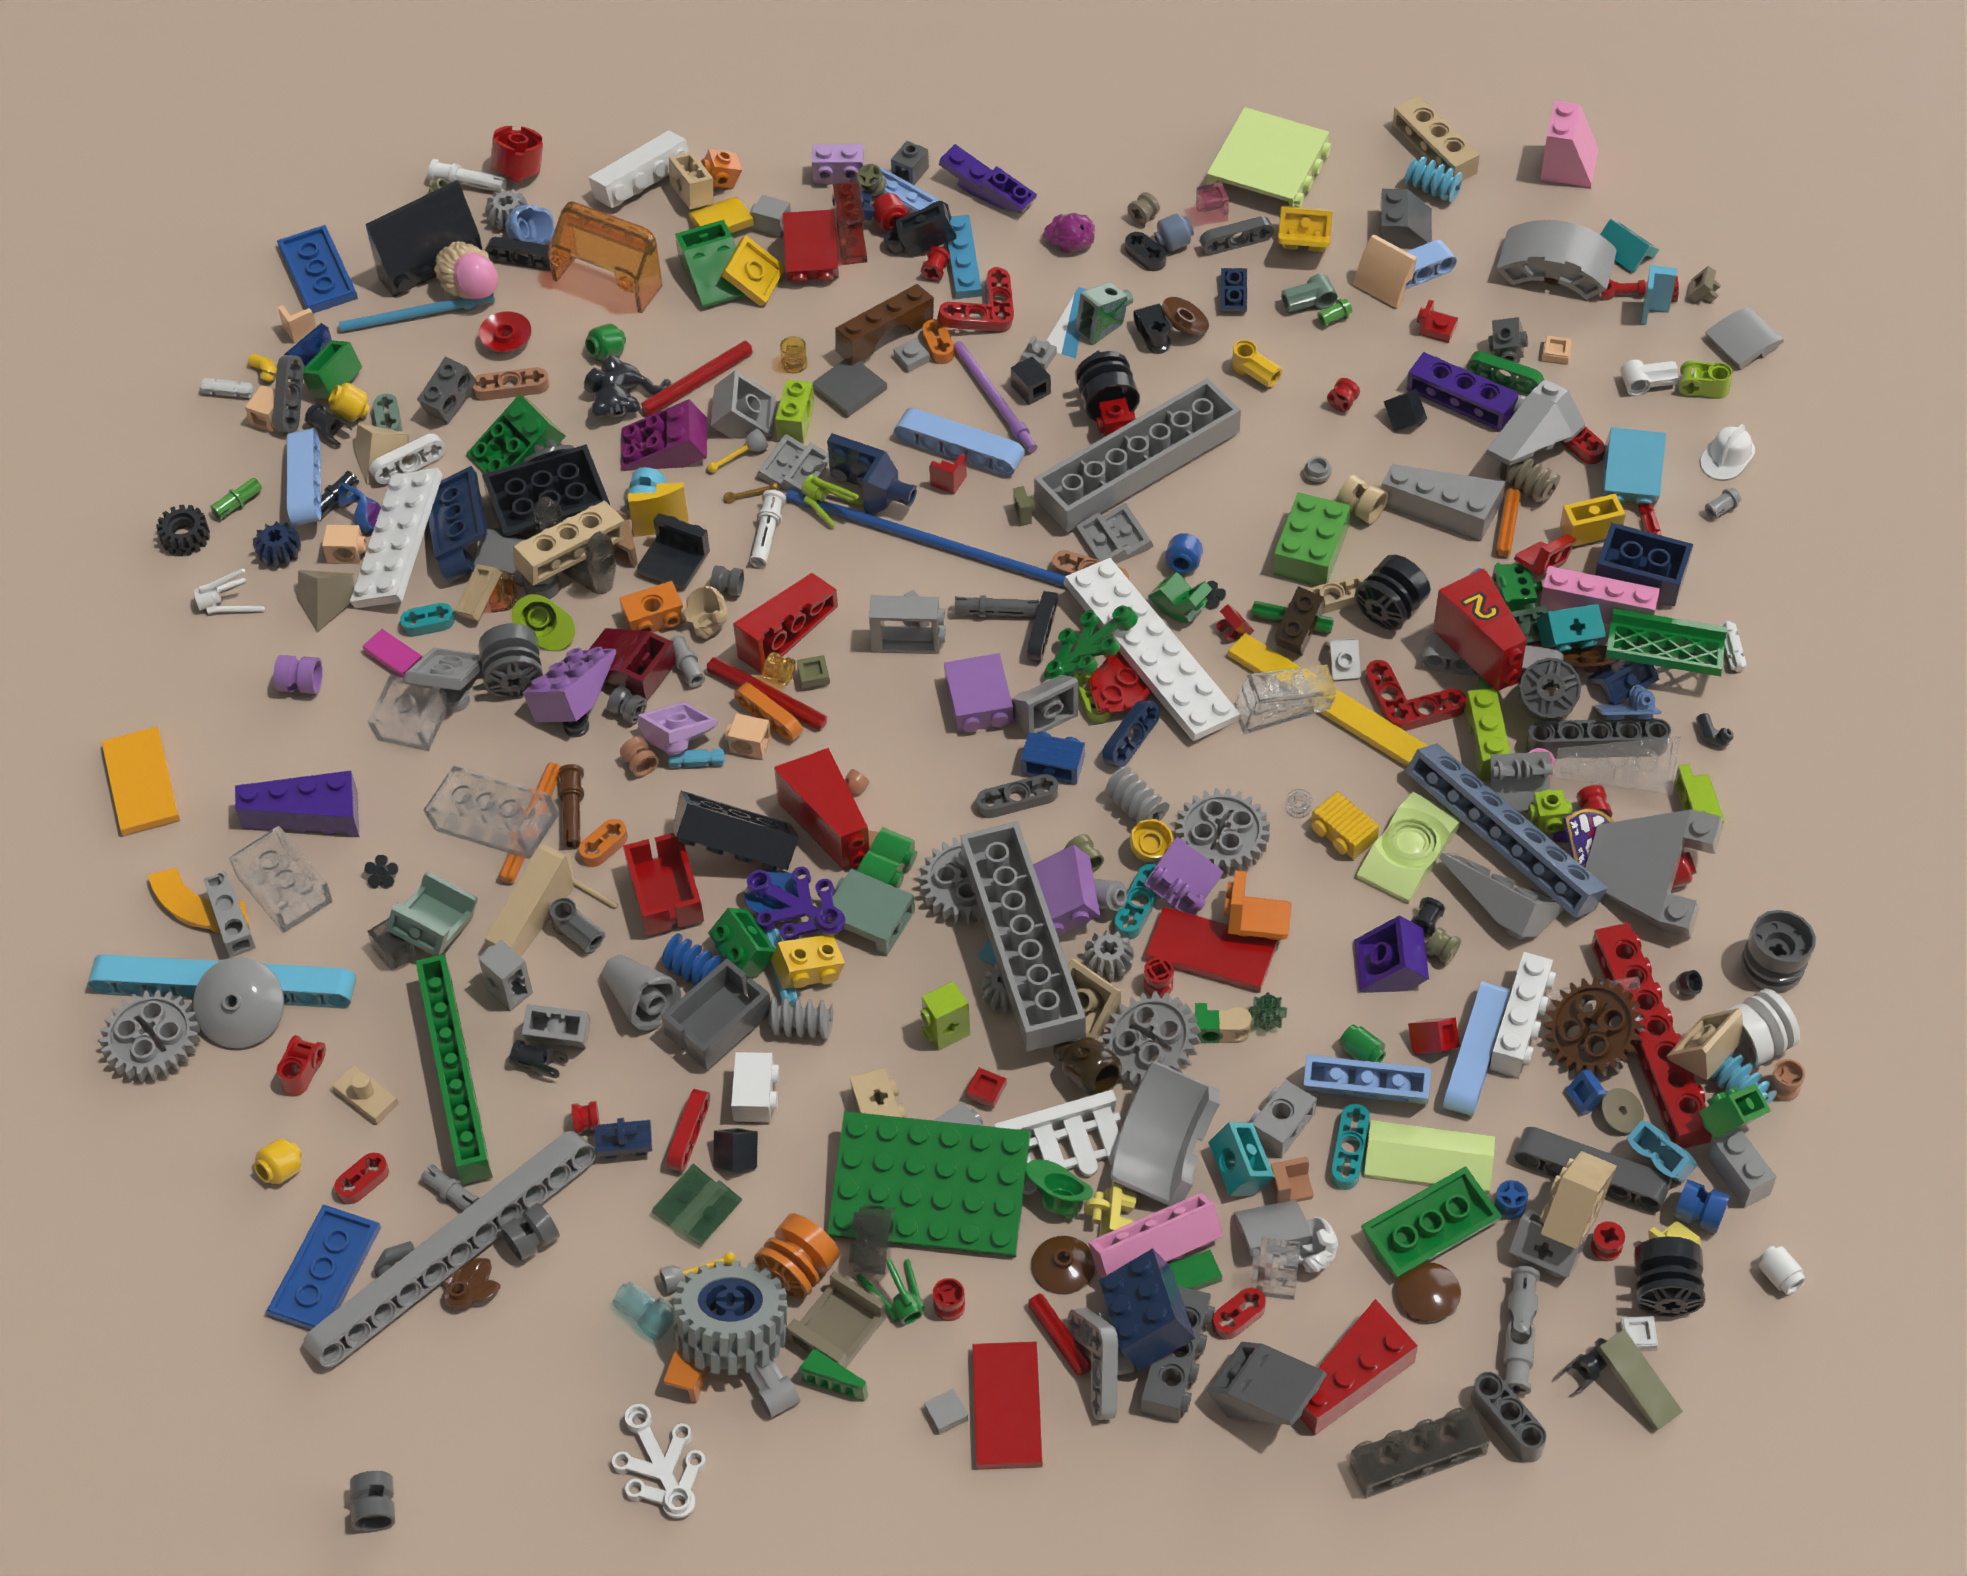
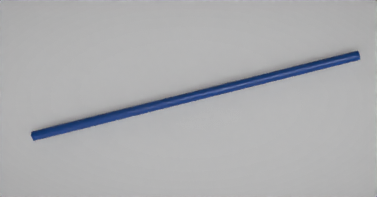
M788 490L786 500L813 508L804 502L805 494ZM824 500L816 501L826 513L1065 587L1063 584L1065 575Z

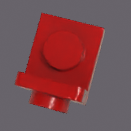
M1429 299L1426 307H1421L1417 316V323H1420L1419 335L1449 343L1457 327L1458 317L1433 311L1434 300Z

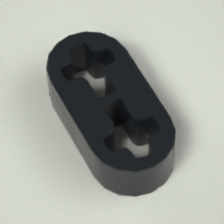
M1132 232L1126 236L1125 251L1130 257L1150 271H1159L1165 267L1166 250L1142 232Z

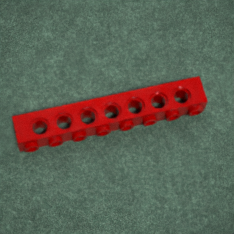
M1630 922L1596 929L1591 947L1604 979L1609 978L1613 982V988L1620 983L1624 987L1623 993L1630 991L1634 995L1631 1001L1637 1000L1641 1005L1640 1007L1649 1009L1639 1008L1635 1011L1642 1012L1645 1016L1644 1019L1637 1023L1642 1024L1646 1031L1637 1033L1643 1039V1043H1634L1633 1047L1638 1051L1636 1055L1670 1140L1683 1149L1710 1143L1712 1134L1705 1129L1702 1122L1703 1118L1699 1111L1706 1108L1705 1093L1702 1086L1697 1085L1694 1078L1695 1074L1671 1061L1660 1059H1668L1667 1055L1680 1042L1682 1037L1679 1033H1675L1672 1026V1013L1668 1007L1665 1008L1662 1002L1661 987L1652 978L1651 963L1642 954V945L1638 933L1633 932ZM1650 1032H1655L1659 1035H1653ZM1671 1084H1677L1681 1087H1674ZM1682 1110H1688L1692 1114L1684 1113Z

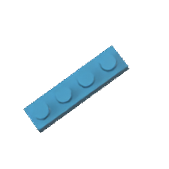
M952 216L950 223L957 234V238L947 242L956 299L981 297L982 287L970 216Z

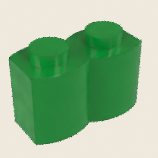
M883 827L875 837L870 850L862 859L857 871L899 889L904 879L903 872L907 866L912 867L917 857L915 840Z

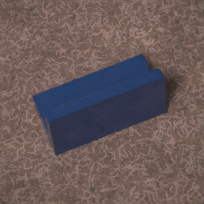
M1617 660L1601 669L1600 672H1596L1588 677L1589 683L1601 684L1607 702L1610 705H1616L1629 698V692L1633 686L1641 685L1646 688L1660 680L1654 665L1625 660Z

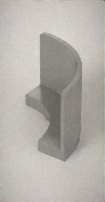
M1558 220L1530 221L1513 226L1507 231L1497 270L1512 286L1528 281H1544L1545 277L1559 280L1558 284L1571 288L1587 300L1607 290L1617 250L1604 237L1586 227Z
M1156 1061L1151 1062L1136 1091L1122 1126L1113 1158L1111 1179L1116 1183L1169 1206L1185 1200L1193 1186L1194 1170L1198 1158L1197 1155L1193 1154V1150L1197 1140H1204L1209 1125L1220 1106L1219 1089Z

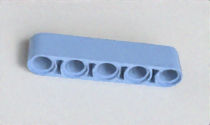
M916 408L906 409L894 428L895 436L904 443L957 460L960 454L965 455L967 464L1002 476L1013 475L1025 454L1024 448L1013 440Z
M315 428L287 434V511L293 527L321 520V444Z
M1481 982L1447 1088L1443 1108L1474 1116L1512 989Z

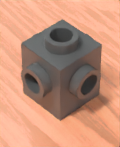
M1519 317L1492 320L1493 335L1488 337L1490 352L1494 351L1496 356L1510 361L1524 358V347H1528L1527 332L1523 331Z

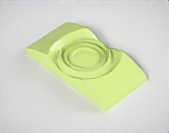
M1412 792L1398 807L1384 833L1374 842L1356 878L1409 904L1463 821L1448 808Z

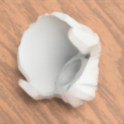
M1315 1217L1307 1221L1312 1233V1244L1286 1249L1289 1258L1303 1265L1306 1272L1309 1273L1319 1272L1327 1268L1337 1252L1338 1241L1330 1223L1321 1217Z

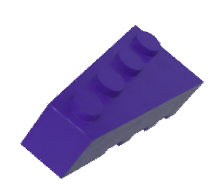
M351 770L235 785V809L242 829L280 831L282 828L294 829L295 833H306L307 830L323 831L324 835H335L338 832L348 833L349 837H360L358 792Z

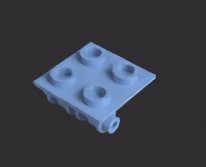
M1635 685L1630 689L1629 704L1594 705V708L1609 720H1622L1624 715H1636V719H1653V714H1662V711L1655 707L1653 693L1641 685Z

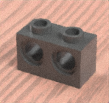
M445 356L417 398V401L428 415L449 424L476 383V379L467 366Z

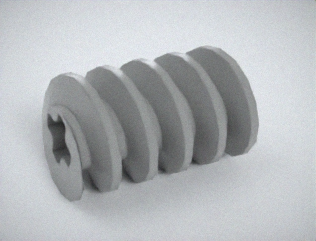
M1129 766L1122 767L1114 772L1106 785L1105 793L1110 799H1113L1117 806H1121L1123 812L1127 813L1133 821H1136V824L1139 821L1149 819L1160 821L1166 815L1170 805L1167 802L1161 803L1162 797L1159 794L1153 795V788H1146L1144 780L1138 781V774L1136 772L1130 773L1131 768Z
M776 996L772 997L769 1010V1028L772 1026L774 1035L779 1036L784 1027L785 1034L790 1037L796 1028L797 1035L802 1038L805 1036L807 1029L811 1038L815 1039L819 1030L823 1039L827 1040L829 1038L833 1025V1003L830 1009L827 1010L824 1000H821L818 1008L815 1009L812 999H809L806 1007L803 1008L800 998H797L794 1006L791 1007L788 997H785L780 1006L777 1003Z

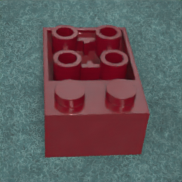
M605 628L589 648L615 649L616 655L604 683L614 688L623 686L629 689L632 695H639L647 701L673 668L676 660L673 641L650 631Z

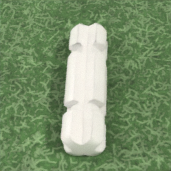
M204 378L200 385L203 394L213 395L216 392L215 395L238 397L240 395V398H251L253 393V386L249 382H240L238 384V381L220 379L214 382V379Z
M1725 621V624L1720 626L1727 627L1724 648L1727 658H1729V666L1731 670L1741 672L1742 669L1747 667L1738 630L1735 623Z

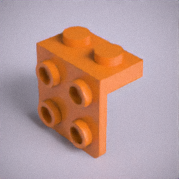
M1235 870L1234 882L1228 881L1224 908V916L1230 917L1228 934H1237L1242 937H1265L1271 940L1287 939L1289 936L1291 902L1245 896L1247 872Z

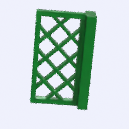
M1613 608L1606 657L1721 677L1727 627ZM1632 643H1639L1640 646H1635ZM1661 648H1668L1669 651H1664ZM1694 652V653H1697L1698 655H1697V656H1693V655L1690 654V653Z

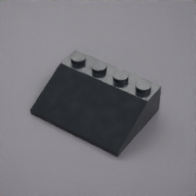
M457 180L365 224L378 278L393 297L436 277L437 274L434 271L436 256L440 250H443L444 247H449L452 242H465L483 250L478 229L460 183Z
M587 444L482 474L486 496L504 537L565 520L603 501L610 505Z

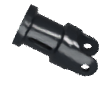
M319 403L310 406L305 413L304 421L306 424L316 426L320 429L323 436L338 445H341V443L334 439V435L340 428L345 426L352 431L347 422L335 414L330 415L327 413L324 406Z
M516 1040L509 1057L510 1065L526 1066L532 1068L535 1073L551 1078H558L560 1073L556 1068L548 1065L554 1061L565 1064L569 1060L567 1055L543 1046L536 1048L525 1044L523 1040Z
M1598 1338L1595 1341V1346L1585 1355H1578L1561 1371L1560 1376L1573 1368L1583 1376L1586 1382L1575 1391L1576 1393L1587 1388L1600 1376L1599 1372L1608 1366L1596 1349L1607 1340Z

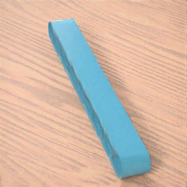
M102 954L94 958L87 984L92 991L101 994L129 996L135 994L143 996L144 991L147 990L150 997H154L155 992L160 990L163 997L171 991L174 998L182 996L183 999H194L196 987L202 976L212 966L221 961ZM264 964L272 970L282 986L284 1005L345 1008L351 1004L356 975L348 969ZM232 996L229 1001L237 1002V998Z

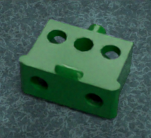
M1496 563L1491 579L1511 612L1521 610L1520 607L1523 605L1536 603V591H1542L1543 585L1541 581L1533 582L1528 568L1520 563Z

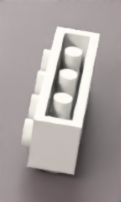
M668 130L592 174L588 178L594 198L613 208L621 205L623 201L633 195L640 194L650 185L662 181L664 177L669 175V157L689 152L686 139Z
M1523 952L1494 1045L1489 1070L1519 1078L1523 1064L1529 1066L1534 1049L1529 1047L1531 1039L1537 1040L1541 1027V1022H1537L1539 1014H1545L1549 998L1544 995L1546 989L1552 991L1556 973L1551 972L1552 959Z

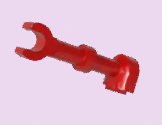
M1676 276L1671 302H1678V276ZM1609 279L1607 290L1601 292V300H1610L1619 294L1638 293V296H1644L1647 282L1645 280H1638V283H1618Z

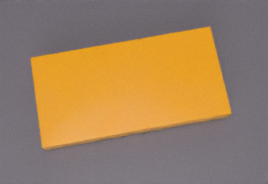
M158 726L101 741L122 835L180 821Z

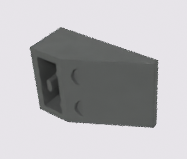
M1241 1342L1206 1392L1229 1418L1293 1425L1301 1417L1303 1409L1312 1396L1318 1392L1320 1384L1327 1376V1373L1262 1343Z

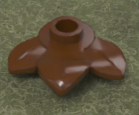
M476 1258L471 1260L442 1281L446 1287L443 1297L449 1307L456 1311H463L471 1307L474 1301H486L501 1288L500 1284L489 1280L492 1270L490 1259Z

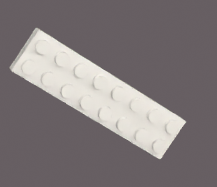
M1111 558L1065 576L1063 584L1085 611L1093 610L1099 618L1097 625L1100 629L1113 619L1112 613L1118 606L1125 605L1136 613L1138 621L1133 628L1128 631H1120L1117 628L1107 637H1114L1120 644L1119 652L1192 741H1196L1239 720L1241 715Z

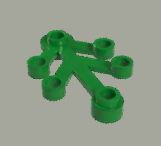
M1125 605L1118 606L1112 613L1113 619L1092 635L1094 628L1099 623V618L1093 610L1084 612L1080 617V622L1084 626L1075 650L1070 653L1071 647L1077 641L1078 636L1071 628H1065L1058 635V639L1062 644L1056 659L1050 661L1046 666L1044 672L1045 679H1054L1060 675L1071 676V674H1091L1094 672L1098 663L1092 656L1115 655L1120 649V644L1114 637L1107 636L1117 628L1120 631H1128L1133 628L1138 621L1136 613Z

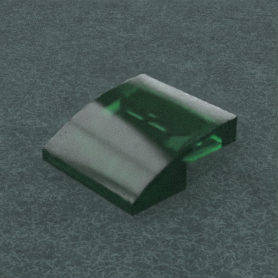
M693 1163L659 1200L651 1212L689 1240L703 1246L743 1199L722 1181L718 1180L715 1182Z

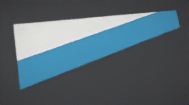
M1080 287L1076 290L1047 339L1051 345L1057 347V353L1075 359L1080 335L1075 332L1080 294L1086 291V289Z

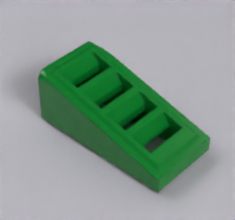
M813 1349L799 1368L801 1380L806 1383L865 1401L868 1397L865 1380L817 1349Z

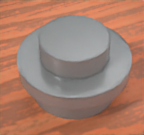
M1312 457L1305 464L1304 474L1311 481L1322 482L1331 476V465L1324 457Z

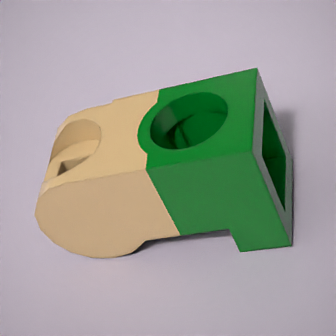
M1195 1003L1194 1015L1198 1020L1196 1023L1201 1030L1196 1035L1201 1043L1243 1042L1250 1036L1252 1017L1247 1009L1233 1007L1229 1010H1207V1003Z

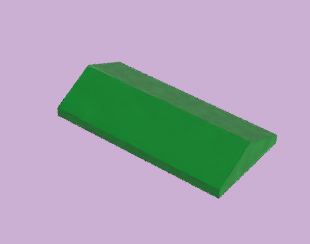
M1465 1166L1362 1224L1361 1229L1376 1259L1398 1279L1499 1221L1502 1215Z

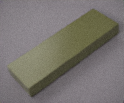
M1625 1329L1596 1348L1654 1431L1659 1430L1683 1412Z

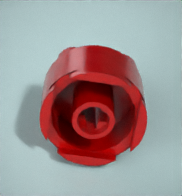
M513 126L500 127L494 131L492 138L490 169L508 176L509 180L513 182H521L525 177L539 174L543 152L542 136L535 130L521 126V131L512 130Z

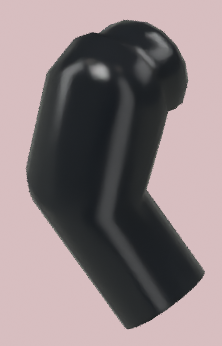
M1702 713L1696 717L1703 740L1720 748L1728 746L1733 740L1734 735L1730 729L1721 728L1719 731L1714 728L1708 713Z

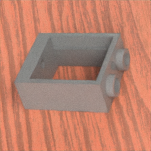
M871 595L869 625L872 652L939 654L940 643H945L946 628L944 626L945 610L939 608V597ZM884 621L931 622L932 627L885 626Z

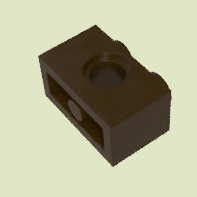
M1297 587L1276 632V645L1303 655L1325 608L1324 596L1302 587Z

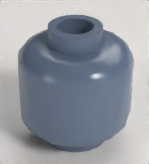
M1178 213L1159 220L1157 231L1154 232L1156 243L1164 246L1170 252L1190 244L1191 236L1194 235L1189 218L1187 216L1183 217Z

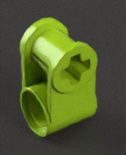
M1695 360L1686 361L1681 365L1680 373L1682 380L1679 383V391L1683 395L1720 399L1729 394L1733 373L1729 365ZM1692 368H1694V374H1691Z

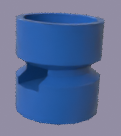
M1687 1179L1673 1218L1688 1224L1696 1221L1699 1228L1716 1234L1730 1195L1715 1189L1707 1192L1704 1185Z

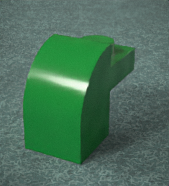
M1175 572L1164 578L1148 597L1165 615L1179 623H1190L1207 605L1206 602L1208 600L1205 597L1212 588L1206 581L1191 588L1181 575Z

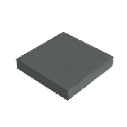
M844 359L813 381V390L849 417L887 390V383L860 361L851 365Z

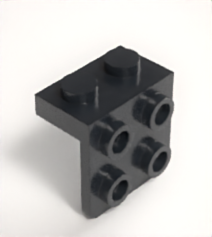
M658 513L653 520L656 538L637 565V571L643 576L662 583L672 581L676 588L684 589L710 552L707 530L699 525L683 522L674 516Z

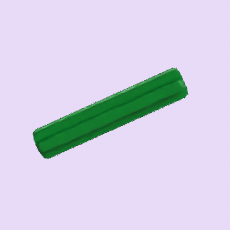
M1254 601L1251 615L1256 618L1281 623L1288 608ZM1321 615L1314 631L1331 633L1334 625L1333 618Z

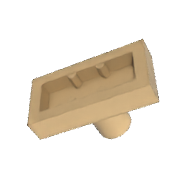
M355 1065L332 1085L334 1092L375 1124H379L399 1104L397 1097Z

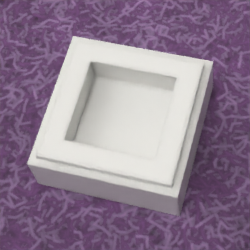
M1654 1316L1621 1317V1330H1626L1640 1351H1657L1658 1341Z

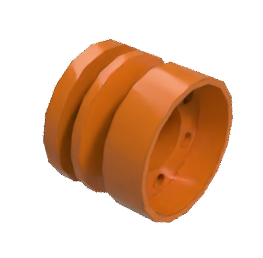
M791 1213L775 1230L776 1238H768L764 1248H760L755 1254L754 1260L760 1271L765 1268L771 1272V1280L777 1277L781 1281V1289L785 1288L788 1295L797 1299H805L811 1292V1287H815L820 1281L818 1274H826L839 1258L840 1252L832 1238L817 1224L804 1216Z

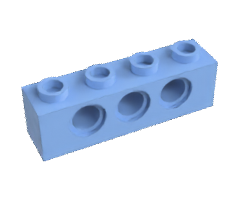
M1307 1055L1303 1086L1306 1092L1428 1105L1431 1068Z

